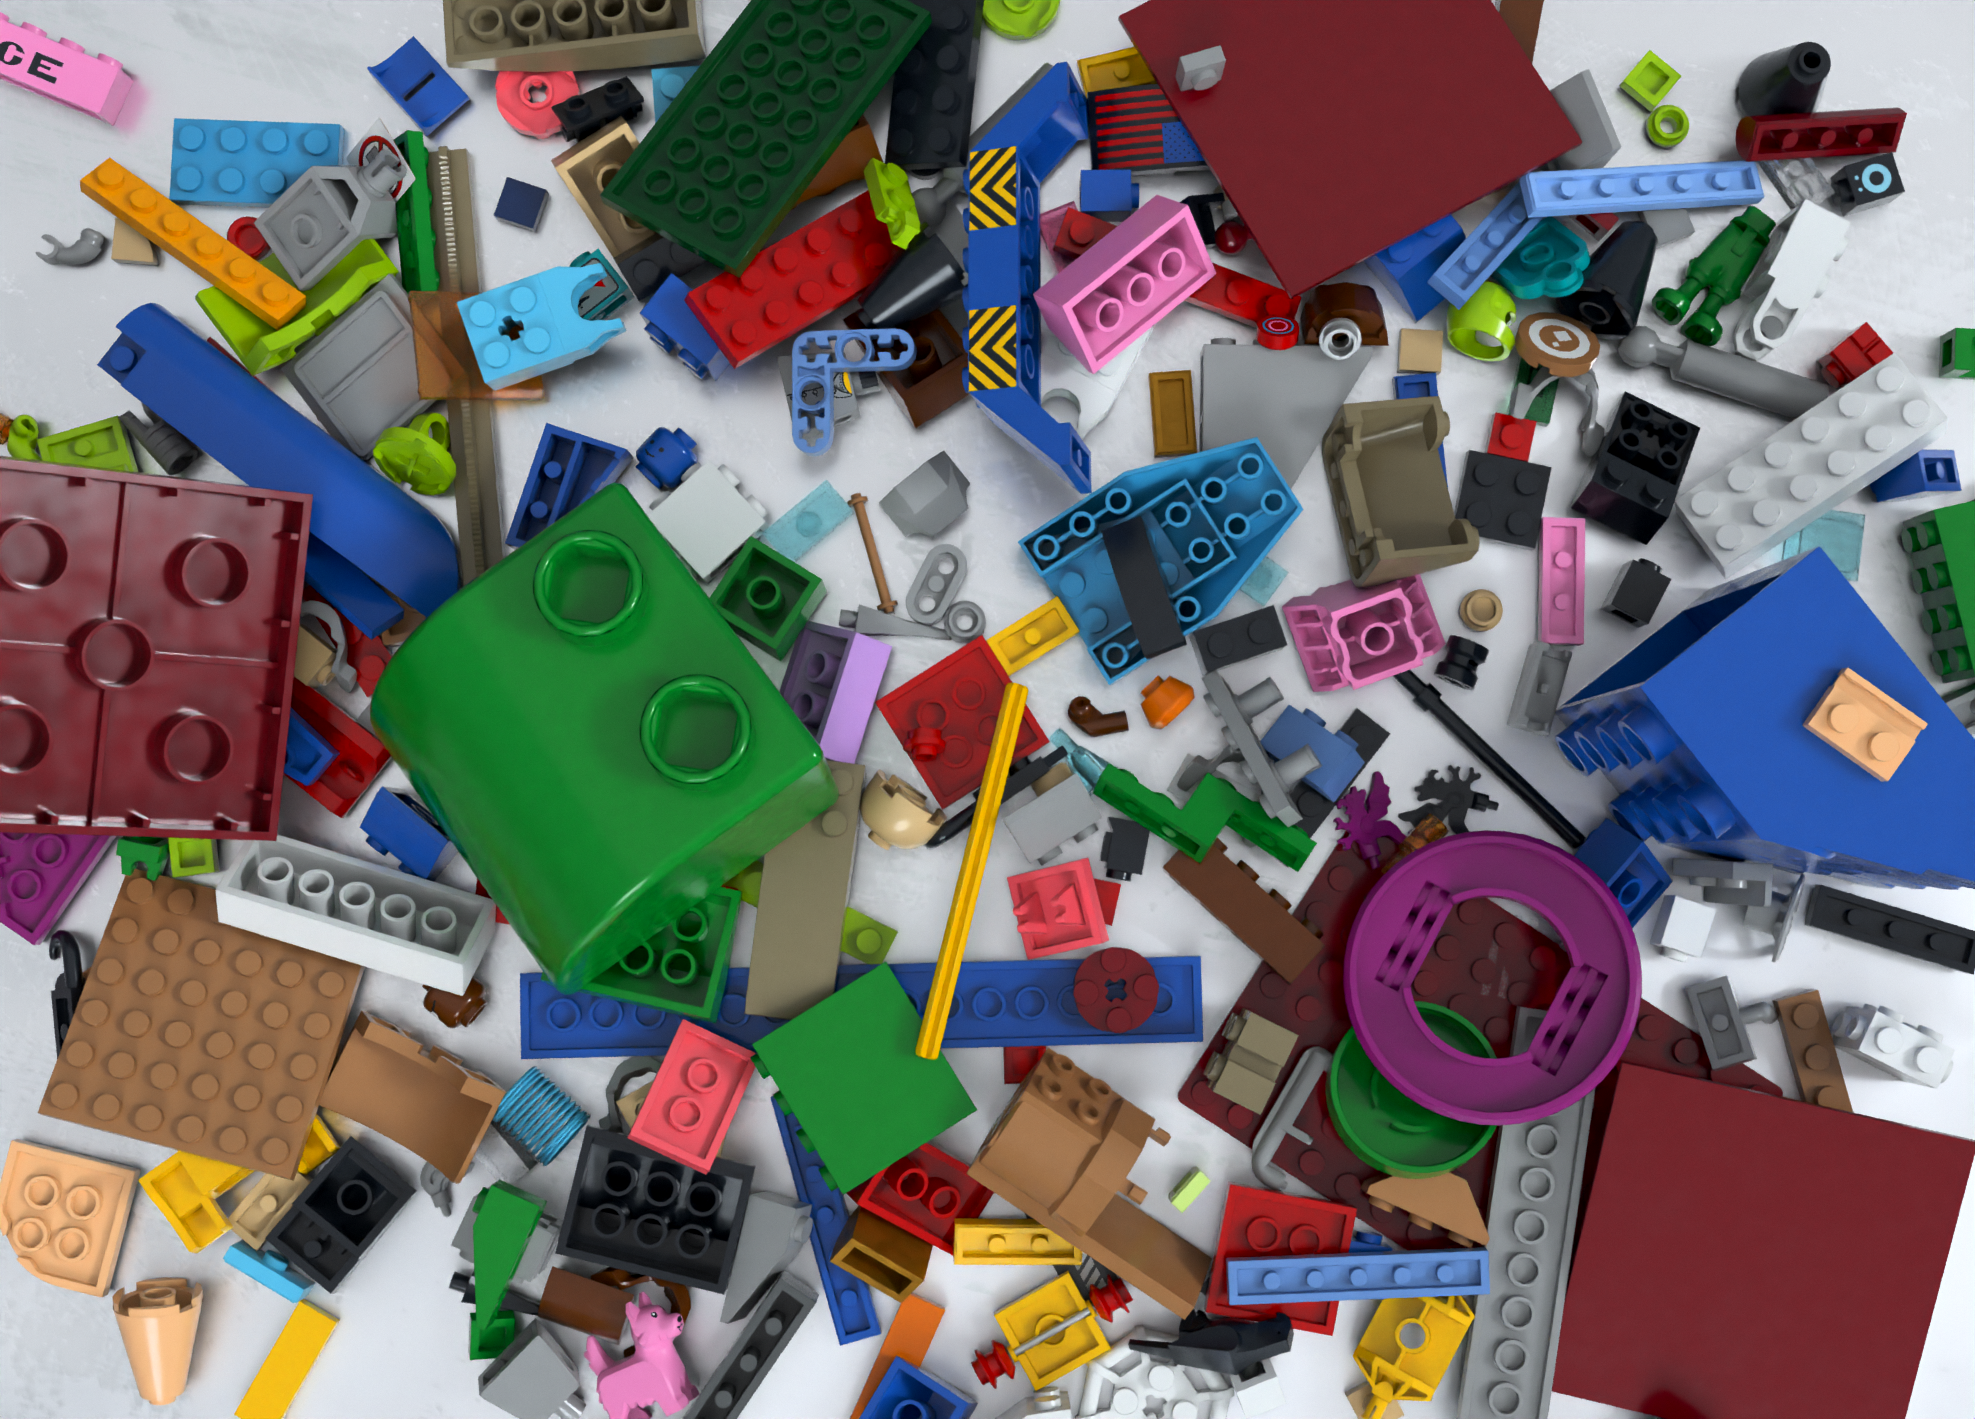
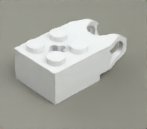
M1806 199L1778 221L1770 237V243L1764 249L1742 293L1750 298L1734 331L1733 344L1736 354L1757 361L1769 354L1773 349L1786 343L1792 337L1812 298L1818 299L1826 289L1831 278L1826 272L1832 260L1838 261L1850 239L1845 237V234L1851 224L1850 221ZM1746 330H1751L1753 342L1764 346L1760 351L1754 352L1745 347L1743 335Z
M1154 325L1095 374L1088 372L1052 333L1041 354V405L1045 400L1055 396H1062L1071 400L1079 413L1076 432L1084 440L1086 434L1106 417L1147 342Z

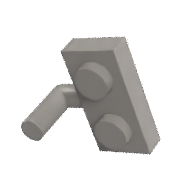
M1727 975L1685 988L1714 1071L1757 1059L1746 1025L1761 1020L1766 1024L1774 1023L1778 1018V1014L1773 1007L1766 1002H1760L1740 1008L1730 978Z

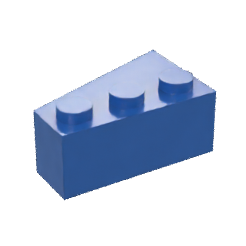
M546 423L505 544L514 550L522 546L605 486L615 483L634 457L625 448Z

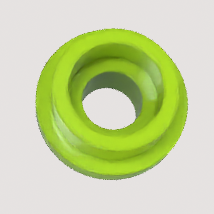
M1674 105L1660 106L1647 119V134L1655 144L1661 147L1676 146L1688 134V117L1682 109ZM1663 121L1669 122L1673 127V132H1663L1660 123Z

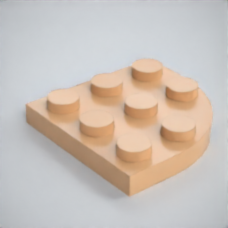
M20 1139L12 1140L0 1181V1229L2 1235L7 1236L12 1248L18 1255L17 1261L31 1274L49 1284L97 1297L107 1296L141 1169Z

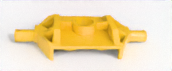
M1462 1295L1382 1300L1353 1354L1354 1360L1373 1388L1371 1391L1373 1396L1361 1415L1362 1418L1370 1419L1377 1406L1371 1419H1381L1387 1405L1391 1404L1393 1400L1432 1401L1435 1390L1471 1322L1475 1318L1474 1313ZM1409 1323L1419 1324L1425 1332L1424 1343L1416 1349L1407 1348L1401 1341V1331Z

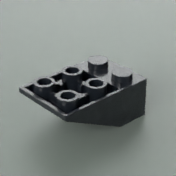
M1625 391L1604 432L1601 445L1592 457L1582 477L1571 508L1647 545L1669 518L1700 427Z

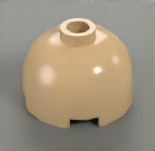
M879 769L867 785L861 798L860 811L862 819L871 829L868 837L886 850H889L892 845L906 850L916 849L926 844L947 819L945 813L939 808L933 813L925 806L927 796L895 775H892L887 781L885 778L886 774Z

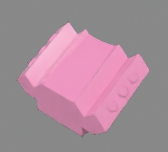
M1420 574L1378 586L1363 588L1355 587L1352 579L1336 585L1319 587L1310 596L1293 597L1282 606L1313 692L1334 691L1348 685L1355 690L1424 665L1423 658L1436 654L1446 644Z

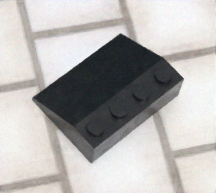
M587 1125L555 1254L724 1295L730 1281L756 1166L716 1156L710 1171L705 1175L628 1139V1134Z

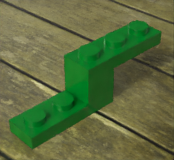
M1110 763L1100 775L1093 791L1094 795L1198 863L1202 862L1225 826H1228L1297 872H1299L1317 844L1300 827L1295 825L1287 827L1278 817L1271 819L1260 802L1251 801L1237 792L1236 788L1229 781L1223 778H1216L1210 773L1206 774L1182 810L1177 808L1166 795L1153 792L1140 784L1131 772L1125 769H1117Z

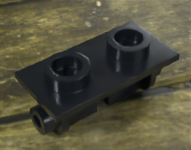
M626 76L618 80L609 81L604 86L584 94L572 96L551 108L563 125L560 126V130L565 141L574 140L575 143H578L601 128L599 120L605 118L606 125L619 116H622L626 122L637 119V114L643 112L641 102H644V98Z

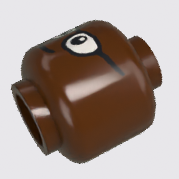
M474 976L463 996L424 984L422 986L428 991L424 997L423 1006L449 1028H456L461 1024L467 1028L480 1015L488 1003L484 999L486 987Z

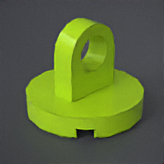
M419 414L413 419L409 428L391 427L384 429L375 442L376 446L373 449V457L380 470L395 483L401 484L403 480L411 484L410 490L415 493L425 495L445 493L456 477V464L447 452L450 444L449 423L441 414ZM429 427L432 429V438L429 437Z

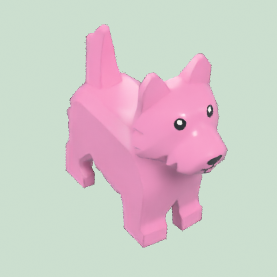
M645 1292L639 1293V1308L631 1301L625 1305L626 1315L630 1322L631 1336L636 1349L634 1354L615 1362L606 1354L594 1335L587 1337V1351L584 1352V1357L590 1362L589 1367L598 1376L596 1392L599 1394L598 1401L603 1404V1409L609 1414V1419H650L652 1417L650 1411L643 1408L647 1404H654L655 1401L658 1402L668 1417L682 1410L689 1404V1401L695 1399L700 1394L696 1386L690 1383L685 1366L673 1344V1340L682 1333L684 1327L682 1316L679 1313H667L660 1305H652L649 1296Z

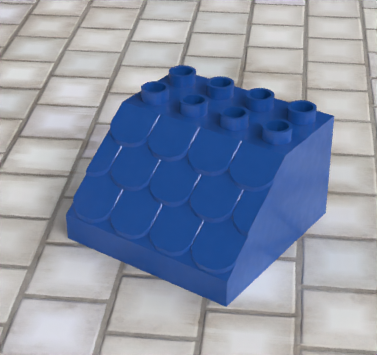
M1820 546L1710 589L1556 709L1555 713L1567 727L1555 736L1559 749L1574 768L1584 776L1588 777L1598 768L1620 794L1608 804L1611 815L1620 827L1644 842L1653 836L1658 844L1723 861L1773 864V869L1795 875L1803 873L1824 875L1879 889L1901 887L1924 890L1930 887L1942 890H1959L1963 887L1975 890V740ZM1843 668H1850L1928 723L1926 728L1920 731L1914 740L1916 741L1889 781L1881 782L1802 726L1828 687L1833 685L1839 676L1838 673Z

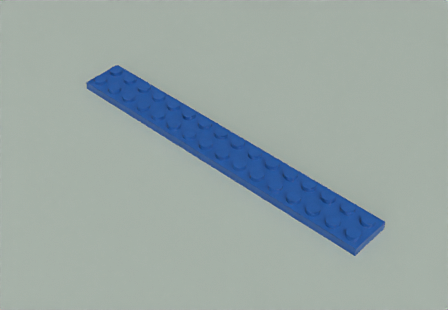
M1201 956L1144 957L1154 969L1159 984L1157 1004L1153 1013L1142 1025L1124 1033L1099 1030L1090 1025L1079 1013L1073 995L1075 973L1084 959L961 962L940 1049L1203 1042ZM937 962L888 964L923 1021ZM881 964L839 965L835 993ZM750 967L729 968L716 1024L581 992L564 995L554 986H550L541 980L542 972L520 973L521 1059L665 1056L682 1019L757 1053L752 1044L790 1020L744 1014ZM1121 978L1117 982H1113L1110 979L1107 980L1104 984L1108 989V993L1105 996L1106 999L1112 1001L1117 997L1123 1000L1127 995L1123 990L1126 982Z

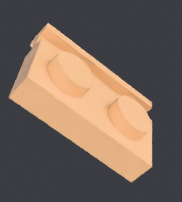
M1843 668L1838 673L1839 676L1833 685L1828 687L1802 726L1881 782L1889 781L1916 741L1914 740L1920 731L1924 730L1928 723L1850 668Z

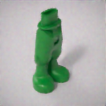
M1748 206L1742 216L1734 217L1729 222V225L1709 243L1698 257L1689 260L1685 273L1686 280L1678 289L1665 287L1657 291L1652 299V306L1660 318L1669 325H1677L1690 309L1693 299L1701 290L1708 286L1709 291L1706 298L1681 326L1680 333L1686 338L1706 346L1717 344L1722 338L1723 329L1716 316L1722 306H1728L1740 298L1743 285L1754 270L1764 249L1770 243L1768 236L1776 226L1774 220L1754 206Z

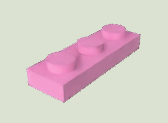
M1543 517L1541 518L1539 529L1538 641L1550 645L1580 646L1584 644L1585 518Z

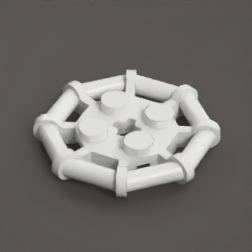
M1144 1325L1135 1326V1331L1112 1345L1111 1349L1086 1363L1088 1369L1079 1414L1075 1415V1419H1197L1199 1402L1211 1400L1212 1405L1209 1419H1226L1230 1398L1234 1396V1389L1232 1385L1226 1383L1220 1372L1197 1368L1209 1388L1196 1390L1184 1372L1187 1366L1170 1362H1159L1143 1352H1140V1361L1118 1374L1110 1367L1134 1352V1350H1130L1128 1345L1130 1339L1174 1342L1179 1339V1335L1145 1329ZM1104 1377L1114 1383L1112 1400L1108 1408L1097 1409ZM1152 1394L1156 1399L1163 1396L1166 1399V1403L1162 1405L1163 1412L1160 1415L1156 1416L1153 1412L1146 1414L1143 1411L1147 1406L1145 1398L1148 1395Z

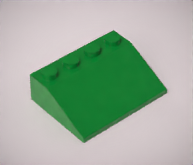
M719 887L577 992L716 1024L727 981L742 891ZM542 972L541 980L553 986L545 973Z

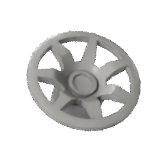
M1804 874L1800 875L1791 893L1784 895L1772 891L1770 907L1748 906L1743 926L1773 935L1775 945L1772 962H1776L1779 959L1786 943V938L1792 926L1793 913L1797 911L1805 883Z

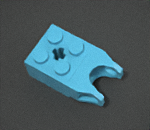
M601 263L583 267L557 266L456 302L484 383L496 391L573 364L575 360L594 354L607 341L626 332L624 322L620 318L607 321H590L582 319L579 315L578 304L581 296L598 281L607 277L604 266ZM519 325L521 328H524V330L518 331L520 338L513 340L509 337V332L513 327Z

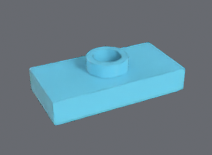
M244 1240L231 1245L223 1257L224 1262L292 1303H297L307 1297L315 1285V1282L288 1267V1259L272 1250L264 1252L259 1249L256 1251Z

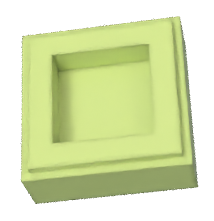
M1193 1166L1168 1194V1198L1183 1213L1211 1180L1197 1166Z

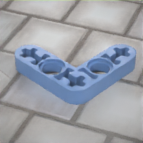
M896 328L824 330L804 332L796 338L792 348V436L799 450L808 456L816 457L826 453L833 444V372L899 371L912 365L917 355L916 344L909 333ZM878 339L877 344L880 348H891L894 345V340L900 339L902 345L908 347V350L901 352L900 359L894 360L889 352H877L879 361H873L875 349L872 340ZM836 340L834 351L837 362L831 363L832 356L830 354H817L815 362H810L809 358L802 354L803 350L810 349L811 342H816V345L822 350L832 349L830 341ZM851 340H861L866 345V354L861 360L856 362L846 360L843 354L845 345ZM810 383H819L824 388V397L816 405H807L802 400V391ZM802 412L813 415L825 412L824 418L815 416L816 429L820 433H824L823 438L816 439L815 446L811 447L807 440L802 439L803 434H808L811 430V420L807 416L802 417Z

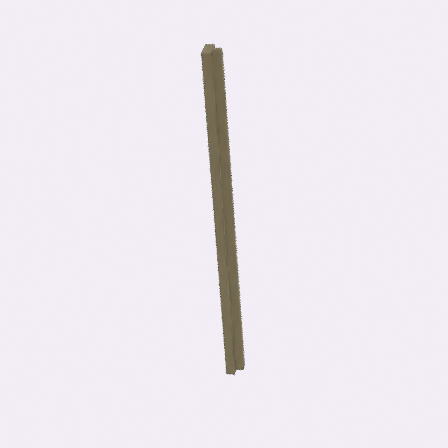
M440 146L438 151L428 152L429 161L426 168L427 183L432 192V206L430 208L431 228L434 229L436 234V245L433 250L435 269H437L440 277L439 289L437 291L442 340L468 373L446 392L451 454L456 464L454 488L464 587L505 558L506 553L491 387L484 383L456 303L482 293L470 154L466 148L449 150L447 146Z

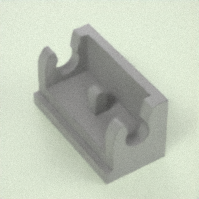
M1541 641L1529 645L1506 725L1545 737L1549 736L1571 660V651L1555 650L1550 648V644Z

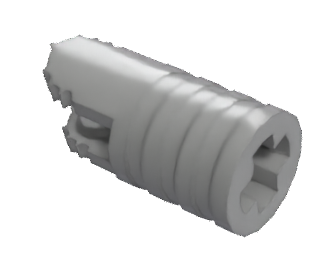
M141 403L143 410L154 423L149 429L130 410L119 416L125 427L168 475L178 474L196 459L198 451L189 440L145 404Z

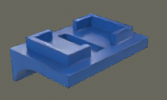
M414 36L382 63L373 67H367L375 81L426 137L470 99ZM433 73L435 77L407 102L403 99L426 77Z

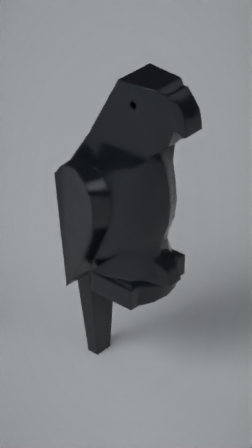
M1193 1309L1185 1320L1181 1319L1178 1340L1174 1342L1130 1339L1128 1345L1130 1350L1173 1359L1174 1364L1238 1375L1247 1366L1255 1362L1290 1352L1294 1332L1290 1318L1280 1312H1276V1318L1261 1322H1249L1230 1317L1209 1319L1205 1312L1201 1310L1195 1312V1309Z

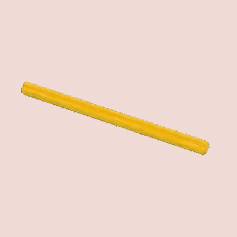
M1008 683L1005 687L915 1049L918 1057L929 1060H936L939 1055L1028 695V687L1018 683Z

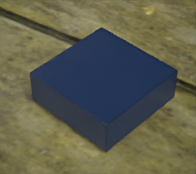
M507 177L494 217L497 220L536 232L549 193L546 189Z

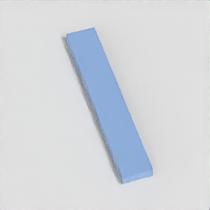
M1745 160L1529 172L1519 179L1528 218L1758 204L1764 198L1756 162H1746Z

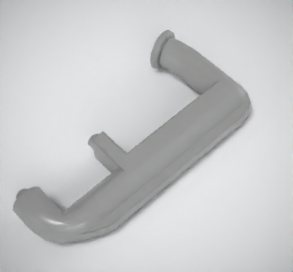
M1311 1047L1302 1054L1253 1140L1252 1170L1256 1178L1272 1190L1278 1191L1280 1188L1284 1190L1288 1185L1284 1181L1286 1175L1268 1165L1286 1133L1308 1145L1313 1142V1137L1293 1126V1123L1323 1070L1325 1072L1328 1070L1333 1053L1322 1047Z

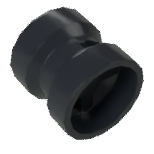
M1450 635L1445 646L1447 651L1444 661L1438 663L1434 675L1454 686L1474 690L1478 680L1476 674L1477 667L1485 663L1489 650L1469 639Z

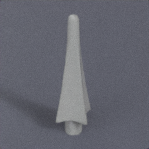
M860 604L857 612L841 609L838 626L855 628L854 632L865 636H914L952 640L945 629L908 621Z

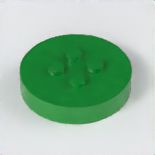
M1414 1001L1424 1022L1443 1042L1456 1050L1472 1056L1497 1059L1492 1047L1483 1034L1463 1016L1434 1003ZM1353 1026L1344 1035L1332 1055L1325 1083L1327 1108L1332 1123L1342 1141L1358 1158L1383 1173L1406 1179H1425L1449 1173L1462 1166L1478 1153L1491 1138L1497 1125H1478L1462 1122L1439 1115L1403 1095L1373 1065L1357 1039Z

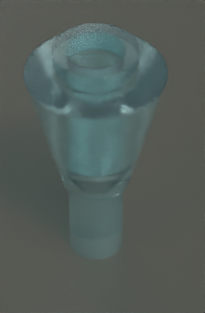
M1059 728L1051 735L1049 740L1057 749L1062 745L1068 752V755L1065 756L1067 758L1066 761L1073 773L1078 774L1089 795L1092 796L1100 775L1110 762L1083 746H1078Z

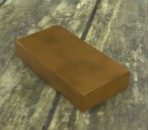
M1191 370L1149 373L1154 458L1186 456L1197 453Z

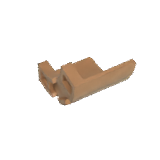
M361 1010L330 1071L319 1105L361 1123L401 1144L437 1168L452 1183L459 1184L506 1091L484 1073L474 1072L460 1066L463 1060L437 1045H433L431 1051L423 1048V1044L409 1038L411 1032Z

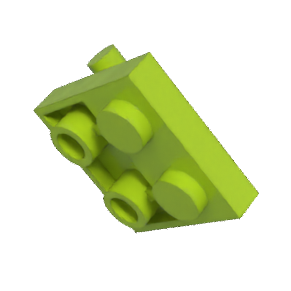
M118 415L37 439L43 461L138 472L126 427Z

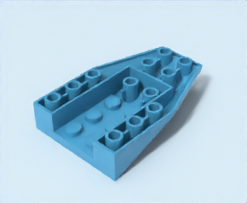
M1255 437L1126 471L1019 540L1018 543L1039 576L1044 578L1055 597H1059L1078 627L1079 635L1088 647V653L1108 684L1113 685L1153 658L1146 659L1142 652L1101 533L1102 530L1138 516L1143 518L1151 532L1160 565L1166 574L1182 630L1186 637L1219 615L1304 509L1259 439Z

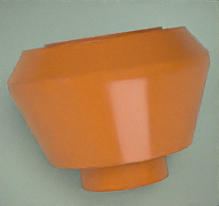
M1158 675L1140 692L1146 698L1140 705L1149 726L1161 730L1195 698L1194 689L1191 685L1172 676H1169L1164 681Z

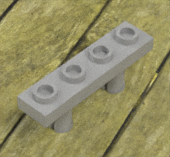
M1217 670L1201 678L1209 693L1203 696L1204 700L1215 717L1222 715L1227 726L1222 728L1221 731L1234 751L1240 748L1245 759L1239 764L1252 785L1256 782L1259 783L1263 794L1258 796V799L1267 815L1271 819L1278 816L1287 827L1302 820L1301 814L1288 793L1290 790L1289 786L1322 767L1319 759L1309 744H1306L1304 747L1275 763L1273 760H1270L1251 725L1253 717L1284 699L1276 683L1271 677H1268L1265 681L1238 696L1236 693H1233L1230 685Z

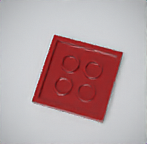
M983 635L875 702L902 746L903 741L907 739V732L911 729L934 728L941 731V739L946 742V750L938 753L936 759L920 761L912 759L911 753L907 754L942 810L981 786L1005 687L1008 683H1012ZM1026 703L1010 767L1050 742Z
M1228 1181L1204 1304L1205 1312L1255 1322L1276 1318V1312H1280L1290 1318L1293 1329L1333 1336L1339 1301L1229 1305L1227 1302L1226 1258L1349 1253L1357 1208L1350 1204Z

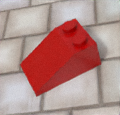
M929 1140L846 1194L861 1207L953 1256L954 1218L978 1219L994 1192L966 1174L971 1164L933 1140Z

